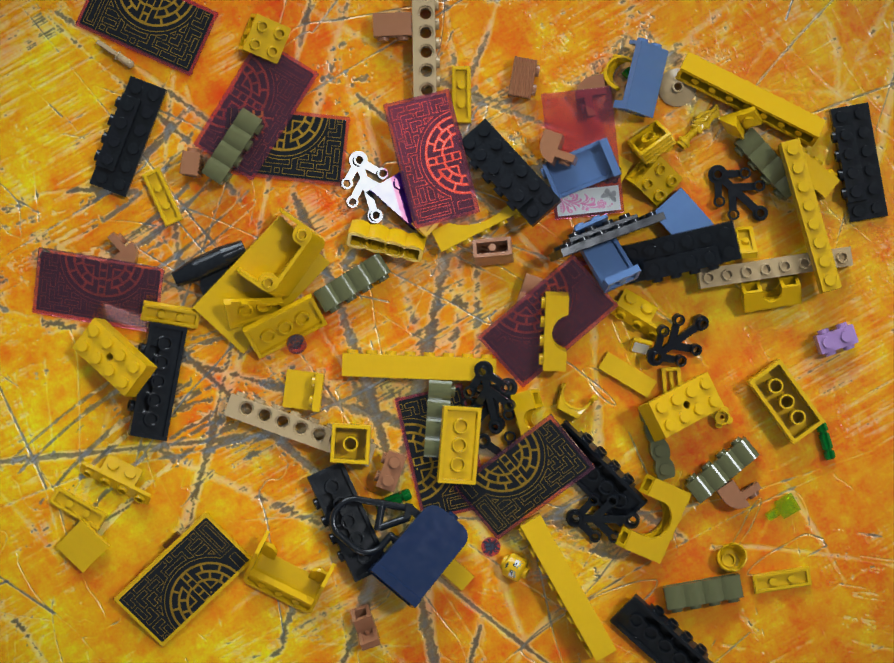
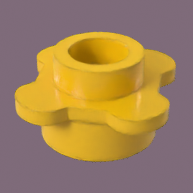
M726 406L711 413L717 428H722L723 425L733 422V418L730 417L728 412L729 408Z

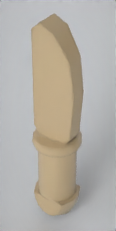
M97 40L96 44L115 56V60L120 61L128 68L134 67V62L121 54L120 51L117 52L102 41Z

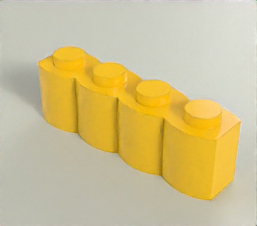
M355 219L352 220L346 244L356 249L365 248L373 253H384L394 258L403 257L411 262H421L427 237L424 238L419 233H407L402 229H389L381 224H370L367 221Z

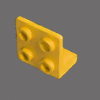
M251 13L237 49L252 53L277 64L291 28L262 15Z
M661 156L652 164H644L640 160L625 177L630 184L637 187L657 207L662 204L683 179Z
M287 369L282 406L320 412L325 373Z

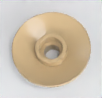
M679 68L668 70L663 74L659 90L661 99L666 104L674 107L688 104L696 93L695 88L675 79ZM679 83L681 90H676L674 85Z

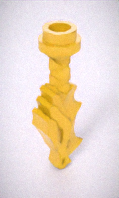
M715 104L712 109L700 112L694 117V121L690 125L692 129L685 136H679L677 145L683 150L691 146L690 141L696 134H702L704 129L710 128V124L715 118L721 117L718 105Z

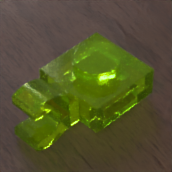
M788 493L774 501L776 507L766 512L765 515L770 521L779 515L785 519L801 509L792 493Z

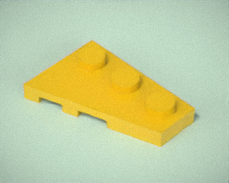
M282 297L223 299L230 329L249 325L284 307Z

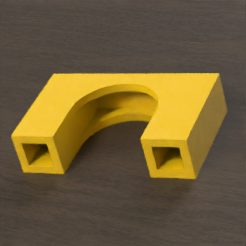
M646 473L639 491L660 502L663 511L662 519L659 525L649 533H638L623 526L615 544L660 564L666 554L670 541L674 537L676 527L682 519V514L689 504L691 493Z

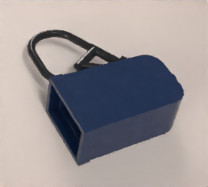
M348 496L335 505L330 515V527L334 535L359 555L372 556L378 554L392 540V544L367 571L411 608L417 607L423 596L464 547L468 539L467 530L457 521L458 517L453 512H446L443 508L436 505L425 507L419 511L410 503L402 504L361 496ZM353 502L378 507L374 530L383 531L409 522L411 516L414 517L399 536L389 532L372 549L358 547L339 530L336 522L339 511L346 504ZM385 508L404 512L400 517L383 522Z

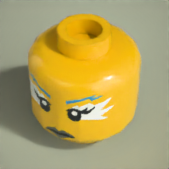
M515 553L506 555L500 565L502 574L515 582H518L521 578L525 579L530 571L527 568L528 561Z

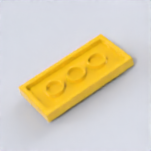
M310 293L242 329L258 358L261 359L291 344L289 339L292 336L301 338L328 324Z
M442 406L437 469L438 483L476 485L481 407Z

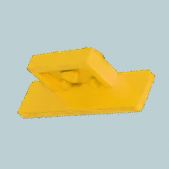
M627 288L624 289L618 301L606 295L613 303L607 310L609 313L656 341L658 326L652 323L651 320L658 309L657 306Z
M108 454L100 469L82 461L79 471L85 477L94 478L103 486H110L116 489L118 493L134 498L140 504H149L152 495L136 487L143 470L111 454Z

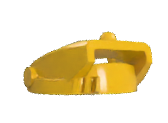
M613 54L612 59L607 63L601 74H603L607 84L618 92L621 88L613 82L615 69L623 63H631L632 59L628 56Z
M562 383L557 394V409L578 419L590 405H593L594 401L598 400V396L592 395L589 403L582 408L572 407L564 398L566 383Z

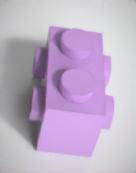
M843 322L835 325L836 329L829 331L828 328L817 331L818 335L813 336L818 354H825V357L836 354V350L843 348L844 351L854 348V344L859 341L853 324Z

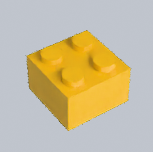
M332 423L330 462L369 465L372 425Z

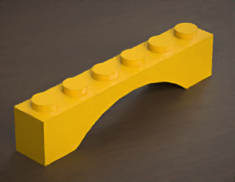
M507 205L498 214L481 223L471 225L447 223L431 233L441 252L446 251L448 254L457 249L456 245L460 243L466 245L474 240L473 236L477 234L483 236L491 232V227L497 225L499 228L508 223L507 219L513 216L517 219L522 215L517 210L512 211Z

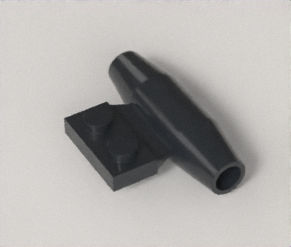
M241 240L218 246L189 260L171 274L178 287L200 281V290L204 295L229 269V266L240 258L246 249Z

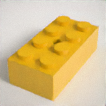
M93 318L72 347L126 397H136L157 369V366L105 319Z
M776 359L746 381L790 443H797L825 422L781 359ZM783 397L787 398L788 400L787 404L783 405L781 402Z
M708 372L642 404L638 409L654 442L721 409L724 407V404Z

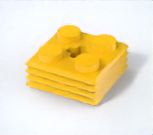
M657 120L627 141L632 152L644 164L654 163L661 154L671 151L677 143L671 132Z

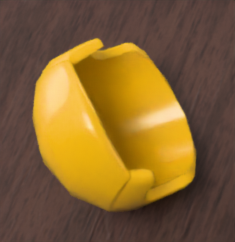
M736 542L722 546L716 556L717 564L720 568L729 573L742 569L748 559L745 548Z

